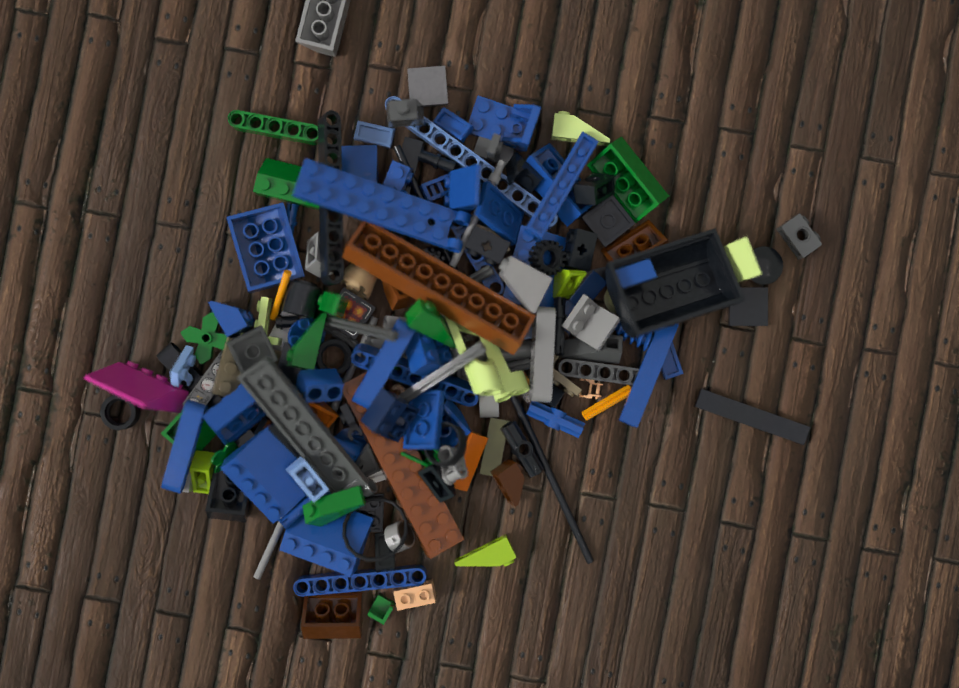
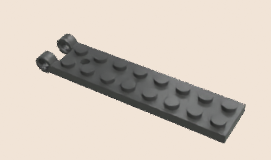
M269 356L237 377L332 494L356 486L362 487L365 497H369L377 492L376 483L365 476Z

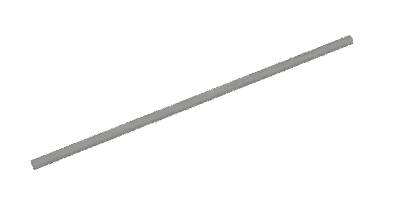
M371 316L368 324L376 326L378 318ZM363 335L359 344H367V339H370L371 336ZM357 353L359 357H362L363 353ZM352 362L344 375L343 383L352 379L357 368ZM333 401L330 407L337 412L341 401ZM279 521L253 576L256 579H261L284 528Z

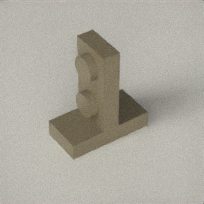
M556 353L554 355V367L562 357L556 356ZM553 367V383L557 386L559 383L565 387L563 391L572 398L574 395L580 397L583 390Z

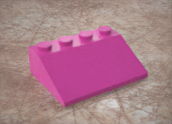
M132 361L127 363L117 362L89 373L84 377L85 380L147 409L181 413L184 406L183 402L189 391L182 388V384L179 387L172 386L167 381V377L159 374L155 376L153 375L154 371L144 367L140 369L138 368L139 364Z

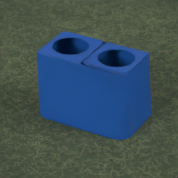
M337 369L301 370L298 373L296 387L306 403L341 401L344 383Z

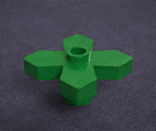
M213 312L203 317L202 329L189 326L181 331V335L186 342L198 343L195 356L200 364H205L213 358L214 347L223 350L227 339L225 334L218 332L220 324Z

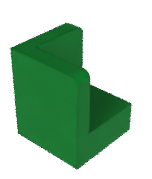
M379 593L367 615L384 625L394 608L395 602Z

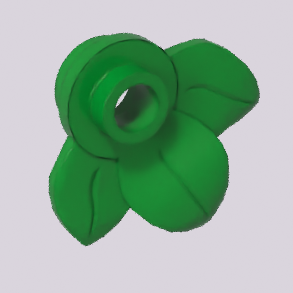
M229 442L225 445L224 450H219L212 456L211 463L216 465L214 473L222 471L220 468L224 459L239 448L236 442Z

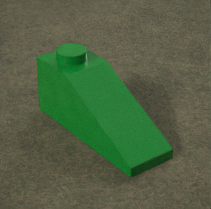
M324 291V294H320L317 305H319L318 310L343 317L349 299Z
M419 298L405 314L408 327L455 349L456 345L451 331L436 306L430 301Z
M327 313L319 314L292 346L291 350H288L286 356L287 366L303 370L315 368Z
M356 486L320 497L315 502L310 501L303 505L305 523L322 527L364 506L365 500L362 487Z

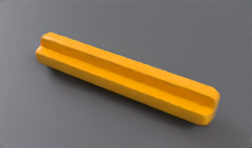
M630 385L624 386L581 412L585 420H589L627 398L632 387Z

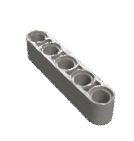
M539 306L534 314L536 317L532 323L529 399L532 402H551L556 310L555 307Z

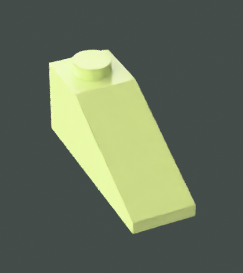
M559 111L554 114L551 140L576 143L583 131L598 140L597 145H609L610 138L576 116L570 115L569 112Z

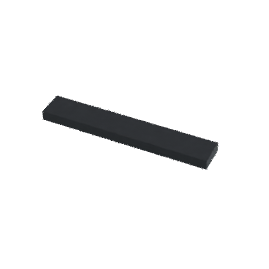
M700 389L694 406L802 445L805 444L810 430L809 426L704 389Z

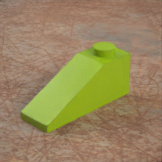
M504 534L456 558L454 563L456 566H508L514 563V559L517 557L507 535Z

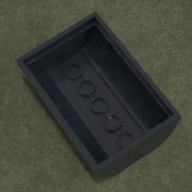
M716 228L616 259L606 264L608 293L617 316L621 319L620 323L623 330L631 338H638L642 335L740 304L746 300ZM650 259L657 277L653 280L622 289L615 270Z

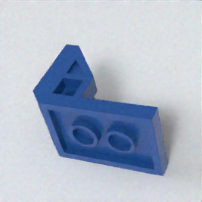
M477 96L468 122L474 127L470 135L481 136L491 140L495 133L501 135L503 145L512 147L517 151L527 152L541 107L527 104H514L511 107Z

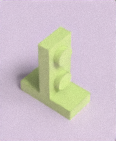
M261 297V300L257 303L259 316L255 320L254 328L262 325L271 345L281 346L282 338L268 336L269 316L273 299Z

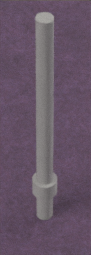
M502 160L498 161L494 172L488 178V181L494 186L499 184L501 180L500 175L506 165V162ZM475 211L469 226H467L461 238V241L464 242L461 253H454L449 263L454 268H456L465 250V245L479 221Z

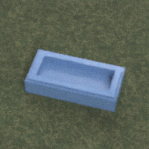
M357 121L353 139L391 149L395 129Z

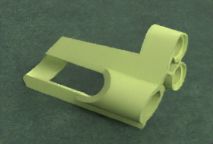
M445 317L460 355L466 351L460 332L473 336L479 335ZM480 337L481 342L486 346L488 359L485 362L474 359L464 366L474 394L493 396L495 402L499 403L510 399L512 396L528 392L530 387L524 372H510L499 347Z

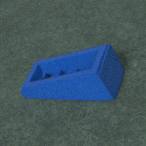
M448 174L420 185V189L427 201L434 202L447 195V191H444L441 182H445V176H448ZM436 184L439 194L436 193L433 185Z

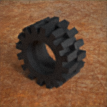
M552 240L536 242V246L531 247L534 251H529V255H532V258H528L529 262H532L530 266L545 275H557V272L562 271L560 267L565 266L562 262L566 261V258H563L566 252L561 251L564 247L559 245V242ZM547 250L552 255L549 265H545L543 262V255Z

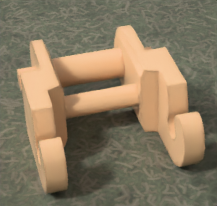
M579 378L580 381H587L590 384L588 394H581L580 397L591 399L592 396H596L595 399L602 397V395H599L600 386L604 385L600 383L601 381L594 383V380ZM592 384L596 385L595 394H591Z

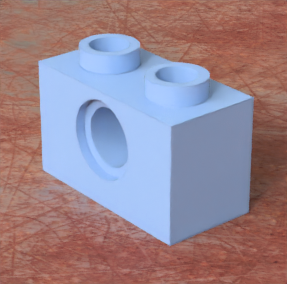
M301 456L286 468L287 472L313 502L329 490Z

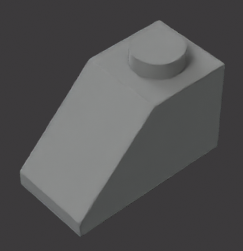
M318 231L307 240L305 270L321 278L320 232ZM330 252V253H329V258H330V260L334 261V260H335V257H334V255Z

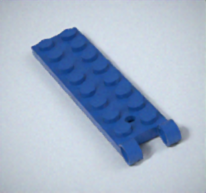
M307 158L304 159L292 197L421 240L454 253H461L464 242L456 238H448L451 223L469 226L472 217L467 212L455 211ZM429 219L434 220L435 224L433 226L428 224Z

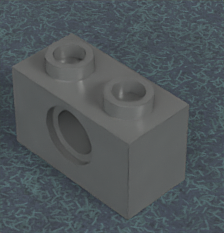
M800 213L776 228L798 260L806 257L822 245L818 233L812 231L808 219ZM798 231L804 234L803 240L798 239Z

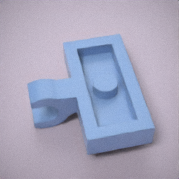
M186 345L170 371L172 386L179 387L182 380H185L186 385L189 387L193 381L192 375L188 373L189 368L194 366L196 360L192 346Z

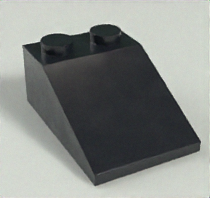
M213 471L205 509L207 517L247 522L250 499L223 471L218 473Z

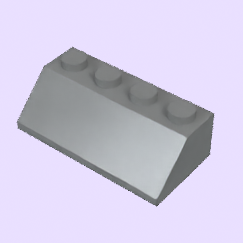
M306 0L295 42L317 53L336 57L351 0Z

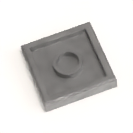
M445 66L407 69L410 99H417L423 107L448 105Z

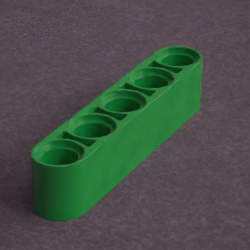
M233 110L228 115V122L235 130L318 145V135L314 139L309 138L310 132H318V127L314 124L240 110ZM242 117V122L235 125V119ZM260 120L261 125L258 128H253L254 122ZM274 124H280L279 130L273 132L272 126ZM298 127L299 132L296 135H291V129Z

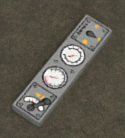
M221 350L183 402V405H185L187 400L207 405L214 395L211 391L223 350Z

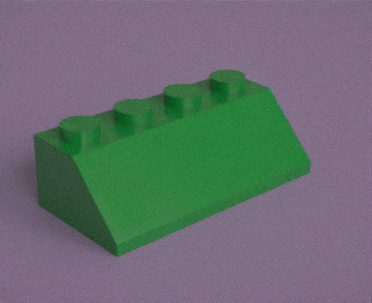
M622 136L610 143L587 164L592 173L614 175L615 194L613 196L635 223L669 197Z
M269 158L265 159L257 173L253 189L255 194L319 210V205L292 197L302 168L301 166Z

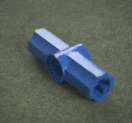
M531 401L526 415L544 422L545 425L558 431H564L579 438L584 429V422L568 416L567 413L557 408L548 407L540 402Z

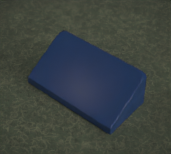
M593 270L568 301L576 306L583 294L594 300L606 285V281Z

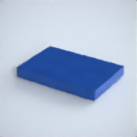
M489 181L483 182L479 196V205L476 207L475 215L501 238L510 242L511 246L516 245L524 212Z
M428 390L409 402L417 407L419 412L404 433L403 449L439 450L445 391Z

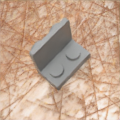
M583 294L562 324V327L576 338L599 351L621 319L598 306L591 298Z

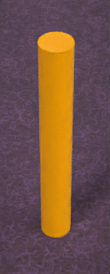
M284 270L269 316L271 320L275 321L276 317H278L292 274L290 270Z

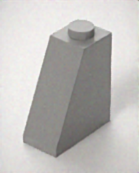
M512 256L504 258L499 266V276L524 309L535 314L553 278Z

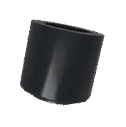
M289 280L281 311L315 319L318 309L317 302L322 288L308 281Z

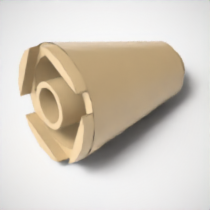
M350 263L344 269V279L340 284L342 285L344 282L348 290L360 298L368 300L372 294L377 277Z

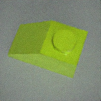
M196 450L190 466L193 492L209 494L215 466L211 463V458L215 453Z

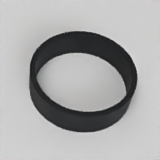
M442 422L441 430L446 427H453L457 433L458 445L453 456L449 460L439 463L434 457L433 450H424L427 459L431 463L442 467H450L458 463L465 453L467 444L464 431L459 426L449 422Z

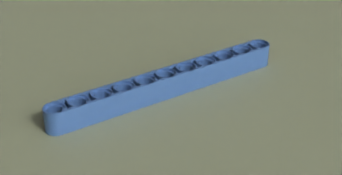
M396 96L388 97L385 101V108L387 107L388 101L401 99ZM425 116L424 125L405 126L451 161L457 162L461 168L468 167L466 165L468 159L476 160L477 164L481 165L480 182L488 181L487 178H483L481 175L484 170L494 172L495 167ZM427 125L430 127L428 133H422L420 128ZM440 136L446 139L445 143L441 145L435 142L436 138ZM459 148L461 153L458 156H454L451 154V150ZM501 173L500 181L506 182L508 187L504 190H500L497 185L495 187L522 210L524 214L532 218L535 212H530L528 205L534 203L539 206L541 201L514 182L509 185L507 176ZM519 192L523 195V199L515 201L512 195ZM557 214L554 218V222L551 223L548 229L553 228L558 220Z

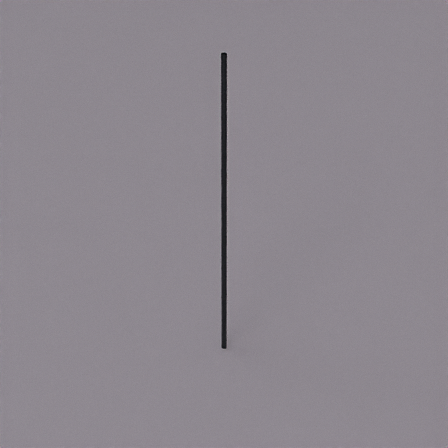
M395 146L393 149L399 162L410 167L401 146ZM413 176L410 185L415 196L426 200L415 176ZM428 220L430 226L435 224L434 220ZM440 247L449 265L452 255L449 250ZM512 396L510 398L544 468L543 470L587 564L592 563L594 559L518 396Z

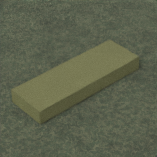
M490 418L487 432L488 440L484 448L480 474L492 476L490 471L501 464L506 438L500 428L509 420Z

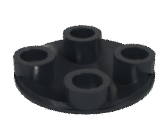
M766 246L755 248L752 251L761 274L750 279L754 283L762 285L775 282L783 271V260L780 254L773 248Z

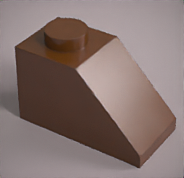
M507 459L490 471L507 502L516 507L519 505L525 477L522 474V466L517 461L514 462Z

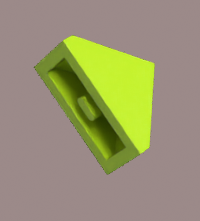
M561 269V272H557V275H554L553 298L562 297L570 299L587 274L586 271Z

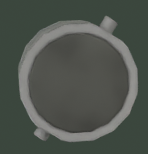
M404 520L397 521L385 528V541L392 551L400 544L404 535ZM409 523L407 538L403 547L397 553L409 549L415 544V534Z

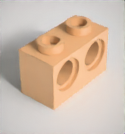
M433 579L425 580L419 586L398 587L393 591L397 611L436 602Z

